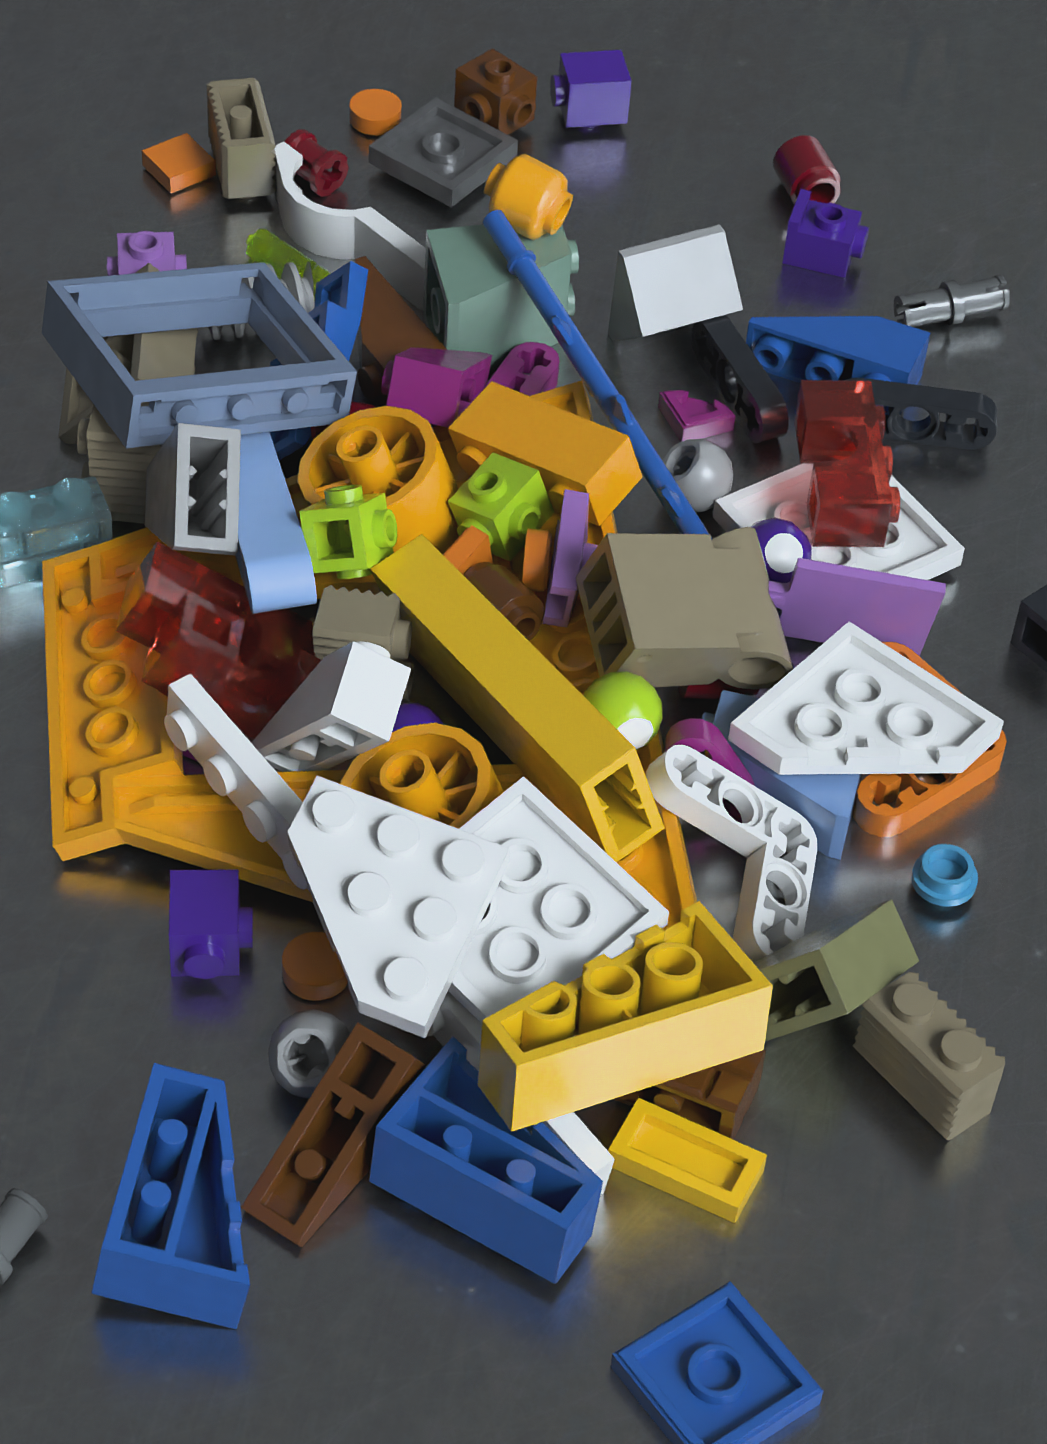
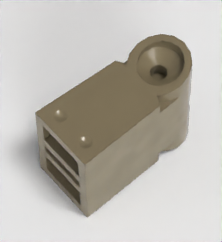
M738 528L712 540L710 534L607 533L576 576L599 677L610 672L627 671L643 677L653 687L703 685L720 679L724 683L737 688L755 690L773 687L793 670L781 621L769 594V576L755 528Z

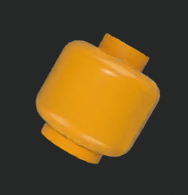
M527 154L514 157L506 166L498 163L491 171L484 187V194L490 197L489 213L494 210H502L515 232L530 240H536L546 234V232L551 235L555 234L564 222L573 200V194L567 192L568 181L566 176Z

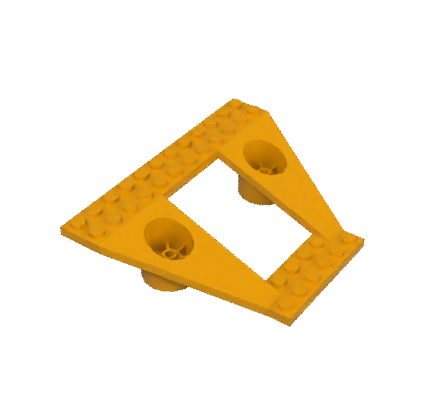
M582 380L530 396L593 421L588 394ZM383 406L359 410L333 422L313 439L300 460L299 473L286 478L285 481L300 526L299 511L325 499L324 490L344 485H362L363 494L385 493L387 509L394 513L397 522V541L393 547V552H396L423 534L443 554L459 537L457 533L458 525L448 500L470 478V475L462 469L457 461L456 455L458 453L447 427L438 425L431 427L429 421L410 409ZM555 509L553 515L540 528L542 530H549V533H552L551 560L556 525L561 515ZM613 511L600 526L588 522L587 543L599 545L607 533H618ZM146 527L91 547L42 561L52 844L62 861L118 845L128 844L208 870L239 869L240 880L313 902L312 894L307 888L302 890L291 881L284 868L283 860L267 841L262 843L254 838L244 822L242 812L227 795H218L208 783L205 774L184 775L182 750L177 748L172 742L164 725V717L167 715L168 685L177 681L171 602L248 601L235 555L172 550ZM525 546L511 561L492 554L493 564L507 567L522 582ZM336 572L314 573L317 599H321L324 588L330 585L336 590L345 587L349 592L356 588L361 593L370 590L376 595L380 592L373 574L360 578L338 579ZM544 589V592L532 591L542 601L545 610L547 589ZM578 594L567 628L543 624L542 622L538 633L529 642L584 695L585 690L595 679L599 678V673L580 594ZM439 723L405 726L392 732L388 742L359 754L353 759L348 770L277 772L302 802L316 776H320L458 829L523 776L535 786L516 764L491 765L482 744L463 729ZM660 727L658 733L646 746L636 750L645 776L649 765L665 752ZM655 800L665 828L622 858L617 864L669 911L668 924L663 928L665 930L680 922L681 911L696 903L697 898L679 817L665 809Z

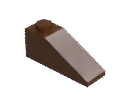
M362 256L355 259L356 264L368 269L362 316L357 331L360 363L358 382L365 397L370 401L374 400L379 407L387 405L388 395L382 394V378L387 363L390 360L394 361L395 355L411 347L447 349L367 257Z
M357 1022L241 1208L296 1245L303 1247L371 1169L376 1126L427 1066L414 1056Z

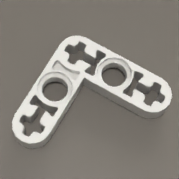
M675 745L669 748L653 761L646 771V778L654 799L668 811L747 857L733 940L754 963L803 937L817 855V838L809 822L795 810L695 749L686 745ZM722 798L727 799L736 807L741 815L742 823L737 822L729 815L724 808ZM786 851L788 852V854H786L784 857L779 858L780 856L785 854ZM766 879L772 881L780 889L785 899V905L780 904L773 898L768 891ZM771 926H773L771 929H769L768 931H766V934H765V935L762 934L765 930H767L768 928H770Z

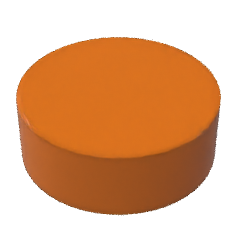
M366 89L356 93L350 100V123L357 131L363 134L381 136L401 123V100L390 91Z
M527 528L522 583L531 591L544 592V589L548 588L552 533H549V530Z
M325 932L304 933L295 937L286 945L282 954V978L285 986L294 995L312 1001L326 1000L338 995L347 986L348 980L336 951L333 952Z

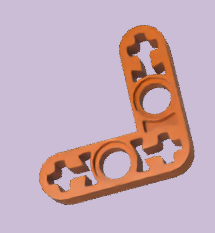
M882 642L960 692L907 646L896 642ZM1001 730L999 739L962 773H942L947 780L941 784L924 783L915 774H870L859 783L853 808L855 822L862 830L878 837H892L904 832L991 778L999 771L1007 743L1004 731ZM896 800L895 808H892L889 803Z

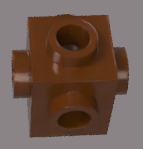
M492 48L456 68L454 107L508 135L524 127L535 118L537 76Z

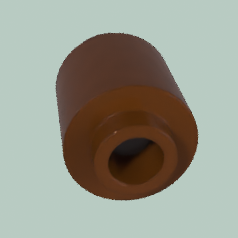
M482 562L472 566L464 573V576L528 641L535 637L544 619V605L507 567L490 562Z

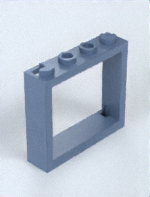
M265 262L47 282L42 335L126 449L164 444L178 423L240 429L241 435L330 425L349 415L357 370ZM254 277L253 288H249L246 283H241L242 278ZM248 323L282 365L135 381L102 337ZM141 402H149V406H141Z

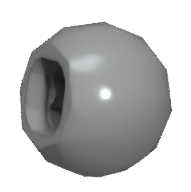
M705 438L688 439L674 445L662 460L695 512H703L714 508L715 500L728 495L731 491L733 480L731 460L719 445Z
M315 1009L299 1011L282 1020L272 1034L268 1048L270 1070L278 1084L294 1096L309 1099L350 1035L346 1025L334 1015Z

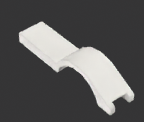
M284 141L277 144L276 148H274L276 152L275 177L277 181L275 183V196L284 230L298 246L319 256L339 260L356 259L366 256L396 292L423 312L426 248L372 207L355 210L332 209L309 200L303 195V190L295 185L293 181L294 174L303 164V155Z

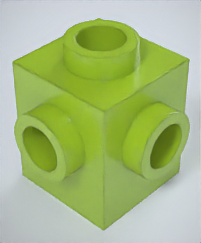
M494 452L448 500L458 525V535L460 536L471 525L489 536L491 553L508 561H511L525 546L527 528L540 529L554 513L539 470Z
M344 485L324 490L325 499L299 511L301 529L311 557L313 572H336L338 579H353L371 575V568L394 553L393 547L397 541V522L394 513L387 509L385 493L363 494L362 485Z

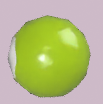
M627 671L610 672L595 679L585 690L583 696L636 750L646 746L658 733L662 721V702L655 688L643 677Z

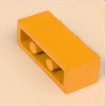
M493 381L485 387L448 427L458 453L456 455L457 461L470 476L493 452L539 470L551 504L560 514L565 489L589 493L588 522L600 526L642 479V474L628 435Z

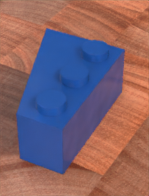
M452 1036L376 1126L369 1182L556 1284L592 1236L603 1180L543 1122L511 1132L479 1088V1071L466 1060L467 1049Z

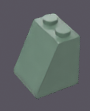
M484 225L426 230L423 319L425 325L447 350L491 354L489 374L497 371L510 351L517 345L525 342H539L551 347L559 343L517 276L509 273L507 269L508 262ZM563 225L555 234L551 235L546 232V234L536 240H530L517 233L526 249L533 251L538 268L569 316L573 317L575 314V297L570 283V274L578 273L579 269L576 241L574 239L567 240Z

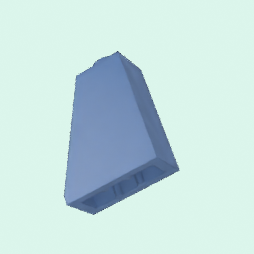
M722 690L716 713L704 712L702 719L713 723L721 731L752 776L755 787L795 810L809 822L817 838V850L827 857L841 860L862 774H777L728 740L731 722L759 698Z

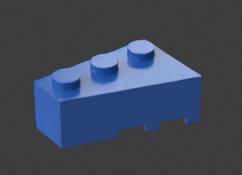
M157 1063L153 1064L101 1247L91 1294L237 1330L249 1291L250 1281L248 1265L244 1264L240 1234L242 1216L240 1201H236L232 1169L234 1152L224 1080Z

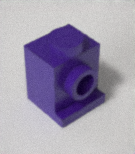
M800 189L788 222L782 264L845 278L852 257L862 259L869 227L860 225L862 211L844 208L835 203H822L810 200L811 191Z

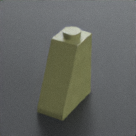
M892 899L837 918L754 962L757 968L773 985L765 1041L849 1014L919 962Z

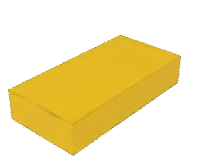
M639 1097L608 1149V1152L615 1159L612 1166L613 1169L734 1224L737 1222L764 1171L767 1158L765 1153Z

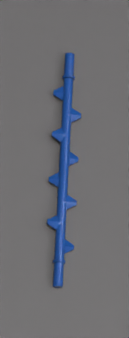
M494 210L487 214L483 219V225L508 262L507 269L509 273L517 276L582 378L589 394L594 397L613 429L630 437L641 473L680 534H709L633 416L624 396L619 394L538 268L533 251L526 249L502 210Z

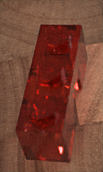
M801 380L794 426L800 463L813 464L806 504L813 547H884L889 523H897L900 514L899 488L890 487L889 485L893 467L892 449L890 445H882L885 433L884 406L875 405L871 381Z
M159 542L155 543L127 582L116 632L170 659L174 658L189 637H198L210 642L223 653L229 663L231 674L228 688L275 712H278L314 670L316 664L314 661V636H312L313 622L288 609L252 614L244 586Z
M188 590L150 639L141 682L168 696V685L191 673L240 731L255 739L320 663L321 659L300 649L286 666L277 670L259 671L245 666L238 660L245 620Z

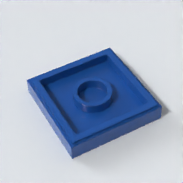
M731 1281L614 1352L610 1365L611 1369L672 1444H759L818 1406L823 1395L822 1388Z

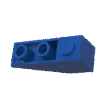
M879 316L751 317L748 323L746 343L767 373L833 393L834 388L840 382L850 378H866L917 385L923 373L931 333ZM882 406V410L888 411V406ZM904 409L899 412L900 416L902 415Z

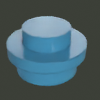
M938 844L930 847L917 858L913 866L911 881L914 889L923 899L935 905L950 907L961 905L974 895L978 883V873L971 856L964 849L951 844Z

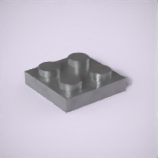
M435 97L369 145L368 163L452 207L484 183L498 163L506 166L517 156L518 140Z

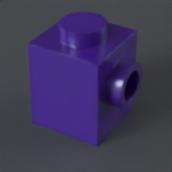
M622 50L560 53L559 75L551 76L550 94L553 107L561 108L566 127L592 128L597 125L627 124L632 81Z
M239 869L170 870L169 951L171 977L211 979L217 976H239L240 948H253V907H240Z

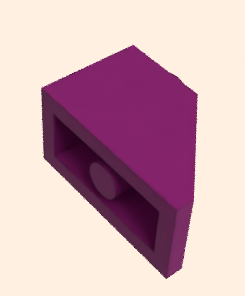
M411 347L395 355L394 361L390 360L386 365L381 386L382 394L388 395L386 406L410 409L429 421L430 424L448 428L485 389L492 355L483 352Z

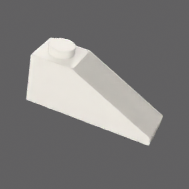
M353 641L325 656L252 741V744L273 768L282 772L327 770L380 746L390 740L411 668L390 659V653L379 645Z

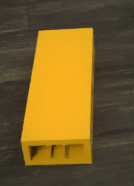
M423 534L371 568L380 592L382 591L386 596L395 593L400 598L401 620L412 622V638L409 653L509 759L521 769L544 796L616 863L665 828L635 747Z

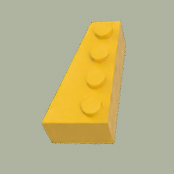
M698 901L681 911L680 922L663 930L656 924L636 935L634 947L613 959H610L603 953L583 964L582 976L566 985L552 981L483 1019L478 1086L511 1132L762 1051L764 1050L773 985L705 906Z

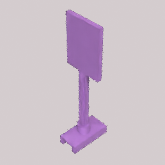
M564 490L560 520L557 521L543 624L568 627L579 594L576 576L598 546L587 543L589 493ZM804 558L797 559L791 580L788 583L769 581V594L775 607L780 609L779 618L784 636L824 643L850 621L879 641L903 644L919 656L946 593V583Z

